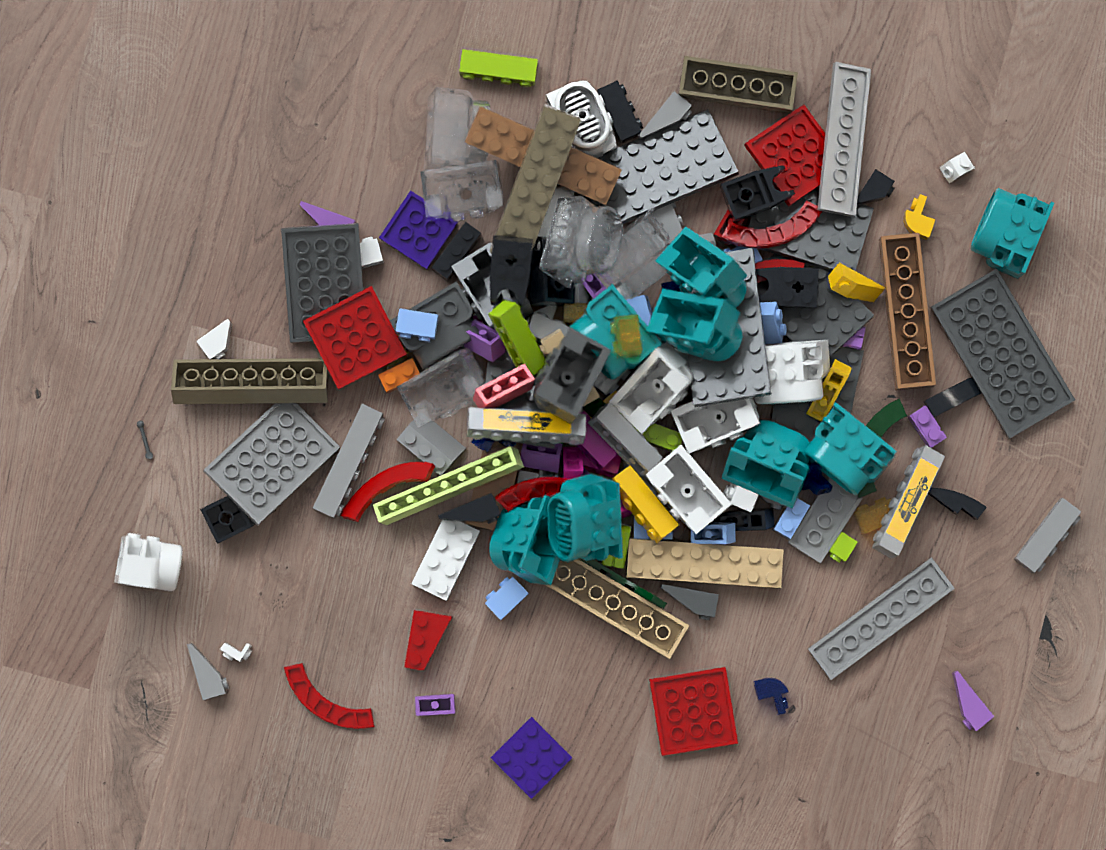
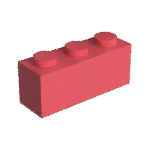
M523 364L475 389L473 400L478 408L495 409L530 391L533 388L535 378L527 366Z

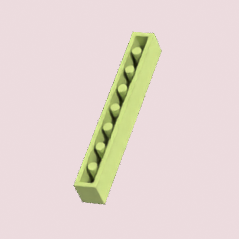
M510 446L373 504L378 522L389 525L519 470L524 465L518 449Z

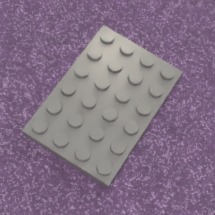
M275 403L212 461L203 472L258 526L340 449V446L297 403Z

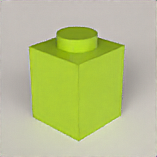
M841 532L828 551L831 554L830 558L838 563L840 561L846 562L858 542Z

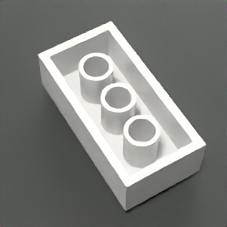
M442 520L411 584L447 601L480 531L460 521Z

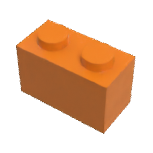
M413 358L378 374L387 394L421 378Z

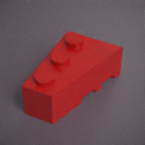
M414 610L405 668L425 670L452 620V616Z

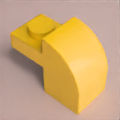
M920 194L917 199L914 198L910 209H913V212L907 209L904 212L903 221L910 233H919L920 238L928 240L935 219L921 215L927 196Z

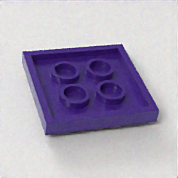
M410 190L379 239L427 270L453 232L458 221Z
M531 717L491 759L532 799L572 757Z

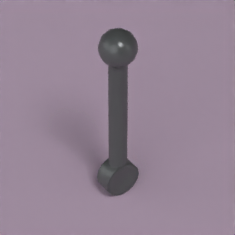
M138 421L137 427L140 428L146 449L145 457L152 459L153 453L150 452L143 428L144 422Z

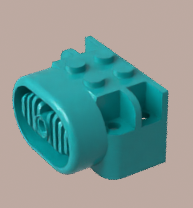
M997 188L986 207L970 247L971 251L986 257V263L989 267L1019 279L1027 270L1055 203L1050 202L1047 204L1038 200L1035 196L1031 197L1026 194L1014 195Z
M686 226L655 260L657 264L667 270L671 280L680 285L679 289L683 293L723 299L734 308L740 305L746 295L747 286L745 279L748 275L735 259Z
M613 284L595 297L587 305L584 315L570 325V328L611 350L601 370L611 380L616 379L628 368L634 369L639 366L656 348L662 345L655 334L646 332L648 327ZM591 349L596 356L599 355L600 352Z
M662 289L646 329L647 333L657 334L661 340L672 344L680 352L712 361H723L734 355L739 349L743 337L742 328L737 322L740 312L725 300Z
M836 402L833 405V409L822 419V422L816 428L815 437L805 449V454L811 458L810 462L853 495H858L867 483L875 482L896 458L897 452Z
M759 420L760 424L747 430L744 437L737 439L734 447H731L721 479L793 509L809 471L808 463L811 458L805 454V449L810 442L797 431L773 421Z
M594 474L566 480L561 486V492L554 494L547 506L548 537L555 555L565 562L577 559L586 561L597 559L602 561L606 560L608 555L619 559L623 558L620 483Z
M544 495L543 499L534 497L528 504H520L509 512L505 508L501 511L489 545L491 560L497 568L510 571L529 583L552 584L560 559L553 552L548 537L547 506L550 497Z

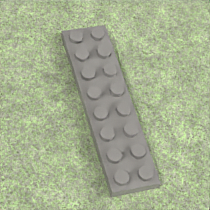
M839 62L833 63L817 208L819 211L849 217L856 216L871 69Z
M931 557L809 647L808 650L829 679L832 680L955 588Z

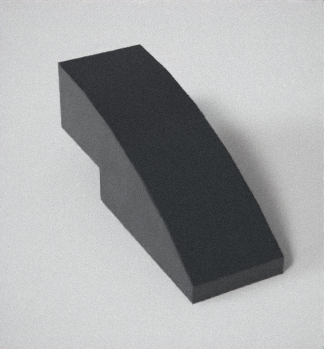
M970 377L923 402L933 417H936L981 394L973 378Z
M930 488L928 495L955 515L962 510L974 520H977L987 508L979 501L953 490Z

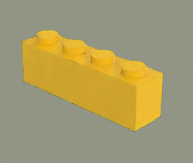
M631 465L611 480L620 483V499L624 507L632 512L636 522L645 528L650 539L658 543L679 526L677 521Z

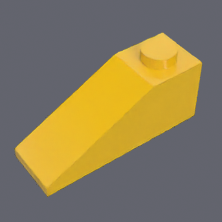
M838 263L828 275L831 290L846 298L874 302L885 290L884 286L841 263Z
M836 359L834 360L827 376L822 382L823 398L812 401L806 413L807 415L822 422V419L828 415L848 379L852 367Z

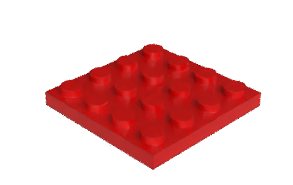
M804 104L744 144L761 170L781 165L785 166L786 170L774 177L772 184L778 191L794 190L795 195L785 201L788 207L820 186L826 133Z
M372 286L303 321L338 390L407 355Z
M726 667L649 679L662 756L738 744Z

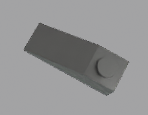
M661 584L663 591L691 612L699 615V619L710 621V617H715L719 594Z

